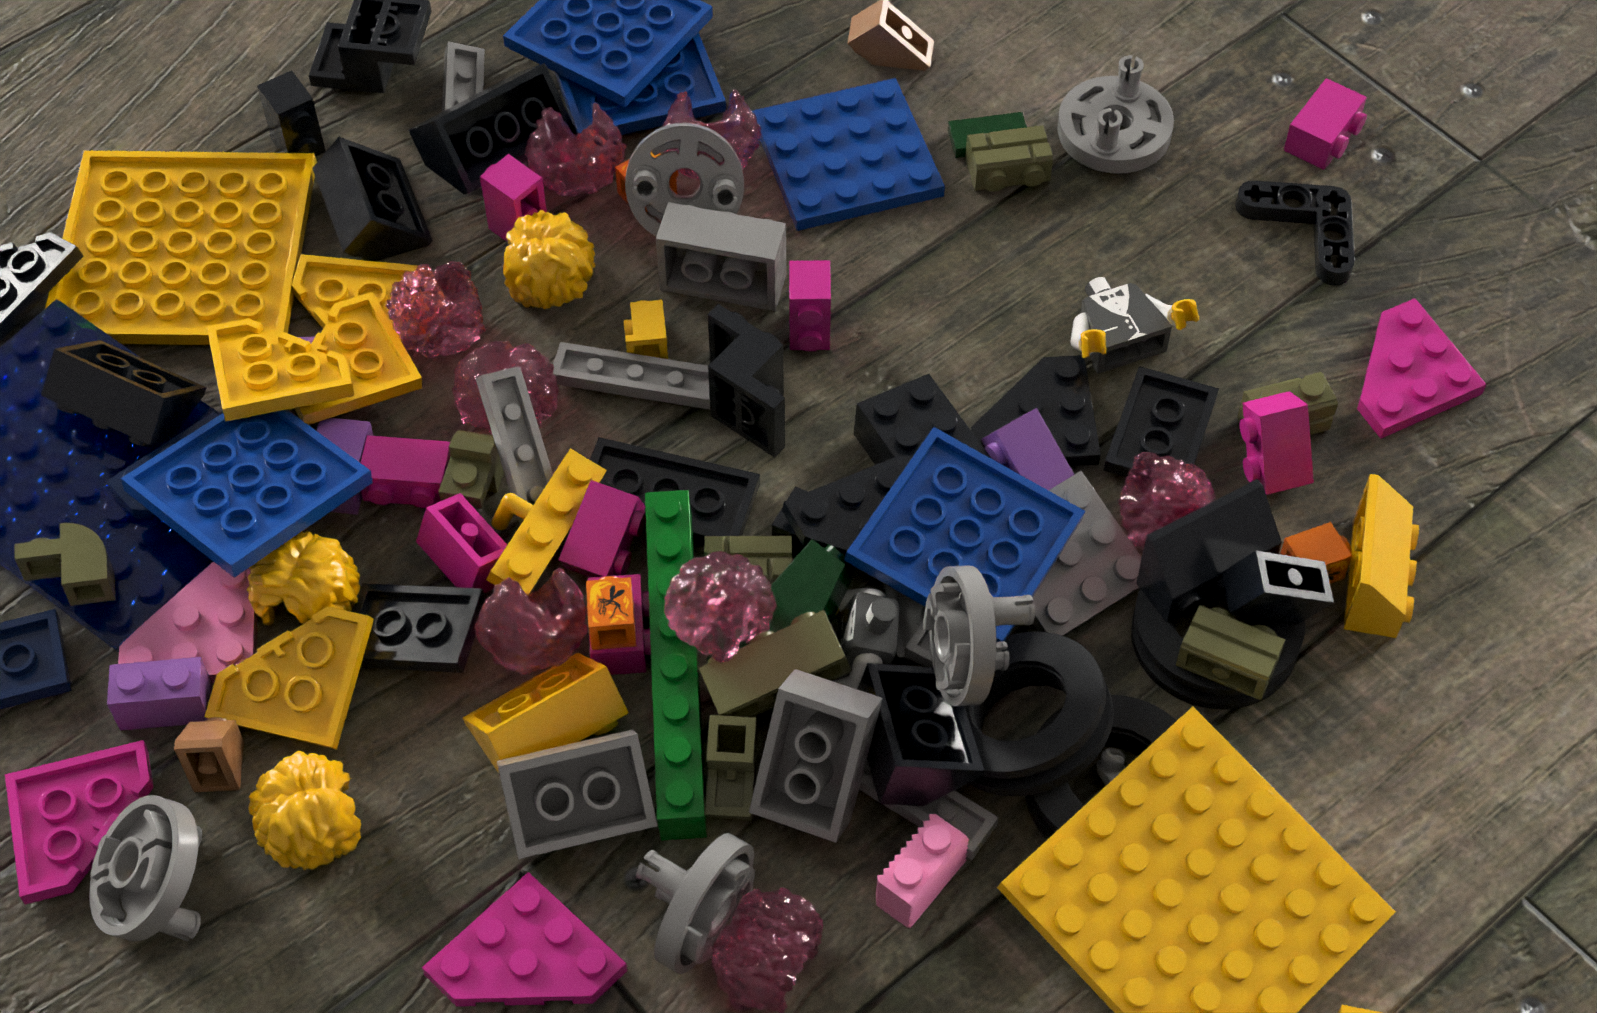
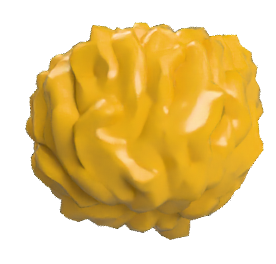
M540 210L539 212H534L532 216L526 214V216L519 217L514 223L513 229L506 233L509 246L505 248L503 275L506 277L504 284L509 288L511 298L515 302L523 304L525 308L532 306L533 308L543 309L551 308L552 306L561 307L563 303H569L575 298H583V292L588 288L587 282L591 279L593 268L596 266L594 262V244L588 241L587 231L574 221H571L569 215L565 212L553 215L550 212L545 213L544 210Z
M302 531L249 567L251 574L248 575V600L257 616L262 618L263 624L268 626L274 623L277 606L283 601L288 612L295 615L302 624L311 620L313 614L325 607L352 612L354 604L358 602L356 596L361 588L359 585L360 574L357 572L358 567L354 564L353 557L342 549L337 539L321 537L317 534L313 535L309 531L305 533Z
M297 751L291 756L284 757L272 770L259 777L256 790L249 795V814L253 815V830L258 840V845L264 847L265 854L271 855L273 860L278 862L281 867L288 868L290 866L293 869L302 867L303 870L307 868L314 870L319 865L330 864L334 861V858H340L342 854L347 855L357 847V843L361 838V820L354 815L356 806L353 799L343 793L349 789L350 776L349 773L343 772L342 762L336 760L329 761L325 755L315 753L307 755L305 752Z

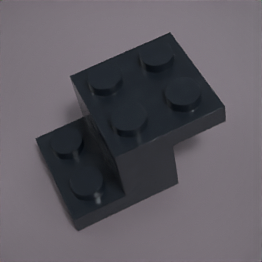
M354 0L346 24L326 23L308 75L311 86L384 94L394 63L415 65L432 12L430 0Z
M717 304L708 313L710 416L775 458L785 448L783 344L771 333H764L748 323L741 314L731 312Z

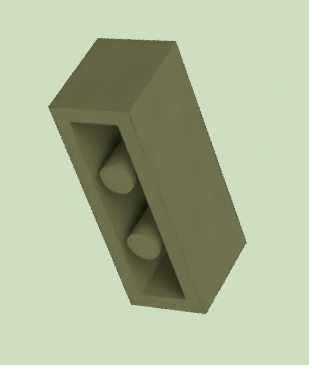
M824 610L818 613L807 612L792 620L790 626L775 633L773 631L760 633L750 640L749 645L734 652L727 650L717 653L708 660V664L699 667L718 714L721 716L755 717L774 708L779 687L794 669L830 681L852 672Z

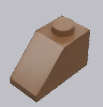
M879 0L852 17L847 44L872 65L925 71L931 65L934 40L888 0Z
M213 717L205 721L189 722L175 740L174 750L193 791L240 790L244 740L236 720Z

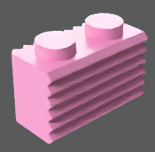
M929 814L928 821H923V827L917 828V834H912L911 841H906V847L900 848V854L895 855L894 861L889 862V867L883 868V875H877L876 905L907 928H911L966 862L969 838L937 814Z

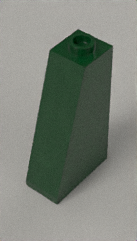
M812 539L708 655L707 661L722 651L730 650L734 652L749 645L750 640L760 633L767 631L775 633L790 626L793 619L807 612L818 613L824 610L831 624L852 581L846 568L847 562L844 561L845 556L833 546L828 544L823 548ZM774 708L764 713L772 718Z

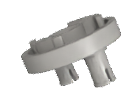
M1133 55L1122 57L1119 61L1118 76H1101L1086 80L1072 88L1064 97L1059 109L1058 137L1066 152L1084 166L1106 173H1130L1153 165L1166 153L1173 132V112L1161 93L1140 81L1144 63L1139 57L1135 59L1134 68H1131ZM1120 125H1122L1126 129L1120 130Z
M674 123L653 131L635 148L626 170L625 191L629 207L637 221L648 232L657 236L661 223L649 214L662 221L668 202L737 214L744 194V176L735 150L720 134L699 124ZM677 148V149L679 150L678 153H677L676 150H672V151L665 152V153H663V154L657 156L656 158H654V157L651 155V151H652V153L656 156L657 154H659V153H661V152H663V151H665V150H668V149ZM699 151H703V152H705V153L711 155V156H712L713 158H715L719 163L723 161V157H724L725 162H724L723 164L719 165L716 161H714V160H713L712 158H710L709 156H707V155H705V154H703V153H699V155H697V153H698ZM688 168L696 172L700 178V185L695 193L689 196H680L672 191L669 179L676 170Z
M947 566L940 571L934 586L931 588V594L928 595L923 618V630H929L936 688L940 690L946 702L951 706L982 704L990 692L995 670L1006 671L1008 669L1009 651L1002 652L1008 646L1005 641L996 642V626L1032 625L1035 618V605H1027V603L1033 602L1031 595L993 597L989 593L984 577L974 566Z
M157 795L141 797L132 802L118 815L106 835L101 838L91 870L89 901L92 917L98 928L104 933L129 941H142L152 937L157 932L189 941V938L193 939L198 933L201 923L200 914L194 910L180 908L192 881L198 847L202 840V830L199 826H196L194 817L186 806ZM120 899H121L122 906H123L125 912L127 913V916H126L125 919H124L125 913L123 912V910H122V908H121V906H120V902H119Z
M725 833L714 840L688 870L667 860L654 850H650L644 856V860L648 861V864L659 870V872L654 871L643 863H640L637 869L636 877L657 888L655 897L670 904L657 934L654 956L656 961L678 974H684L696 964H702L713 957L716 949L712 947L713 943L731 918L742 894L748 897L753 889L755 871L752 867L754 849L750 844L731 833Z

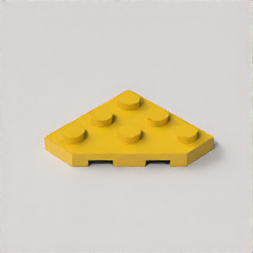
M301 254L293 278L292 289L295 297L322 328H324L328 321V313L334 303L373 292L401 342H403L420 272L418 265Z
M373 292L334 303L328 313V321L322 332H318L311 343V348L319 352L328 354L332 350L345 355L354 396L296 407L294 409L299 418L310 425L422 389V377Z
M249 318L207 326L225 422L354 396L345 355L332 350L328 354L319 352L311 348L309 341L285 332L275 335L263 330L262 323Z
M332 607L323 608L311 616L312 619L291 632L287 630L256 649L257 653L237 665L232 664L217 673L204 717L207 719L220 717L227 720H236L238 727L337 750L374 619L367 615Z

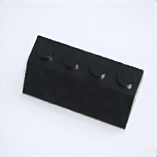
M545 63L518 72L408 129L425 166L464 195L481 187L480 176L489 166L496 164L507 154L524 163L576 134L574 125Z

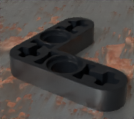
M1248 181L1239 187L1235 207L1241 216L1251 220L1313 224L1315 272L1317 277L1322 282L1333 286L1342 285L1350 279L1355 262L1352 199L1346 190L1336 186L1269 181ZM1251 198H1255L1257 202H1252ZM1294 198L1301 201L1303 206L1299 208L1289 207L1283 200ZM1272 199H1276L1275 204H1271ZM1330 203L1334 204L1335 209H1337L1334 216H1330ZM1334 230L1341 233L1344 238L1341 240H1331L1324 235V232ZM1332 255H1338L1336 259L1337 268H1333V264L1330 262Z

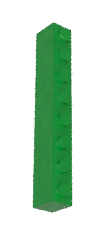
M689 490L645 493L657 822L661 841L707 838L693 531Z

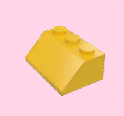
M1375 474L1369 475L1353 520L1351 538L1352 558L1348 572L1344 629L1397 638L1402 623H1410L1413 614L1414 597L1407 596L1408 586L1413 585L1416 575L1417 562L1410 560V550H1415L1419 525L1412 524L1413 506L1384 479Z
M576 653L464 716L463 720L499 773L498 760L580 742L592 734L601 735L607 733L618 725V719L629 712L607 667L580 653Z

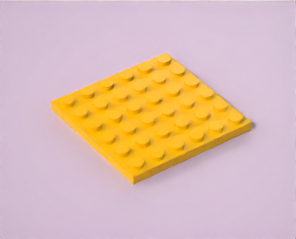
M84 150L62 239L77 246L84 257L49 291L39 330L43 343H86L101 340L108 344L210 345L207 326L248 318L262 323L263 330L275 335H279L282 332L288 333L294 300L292 282L302 254L315 179L312 169L317 163L315 153Z
M1193 706L997 887L1114 1013H1297L1396 913Z

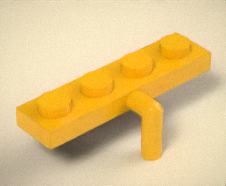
M570 448L534 505L513 493L505 494L492 518V526L497 530H505L514 514L523 519V522L491 569L486 580L525 602L569 533L590 480L600 483L607 470Z

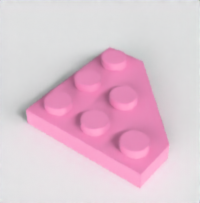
M212 562L119 644L118 664L202 657L211 682L214 684L217 673L232 664H239L257 651L258 616L248 600L249 593L247 592V587L249 586L248 575L251 574V569H246L234 578L215 562Z

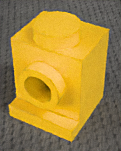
M640 300L631 302V319L623 320L627 353L668 359L663 301Z

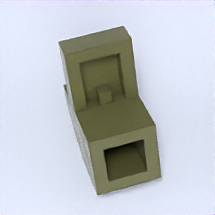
M458 430L452 437L448 447L450 460L438 491L440 501L461 493L473 507L482 508L487 492H498L504 474L493 435Z
M60 523V538L58 539L36 538L30 542L14 544L15 561L24 581L61 577V584L70 606L116 600L115 575L102 540L91 529L74 523Z
M710 715L706 758L708 766L706 819L752 821V813H749L756 780V717Z

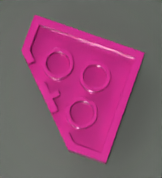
M1416 298L1381 313L1357 410L1379 438L1382 439L1482 395L1487 384Z
M144 740L5 774L19 896L23 903L26 905L72 893L92 868L99 842L106 835L118 815L135 800L148 796L154 788L148 748Z
M529 872L422 967L424 975L455 1006H476V1002H504L505 1005H544V1001L573 1000V1004H593L628 971L626 962Z

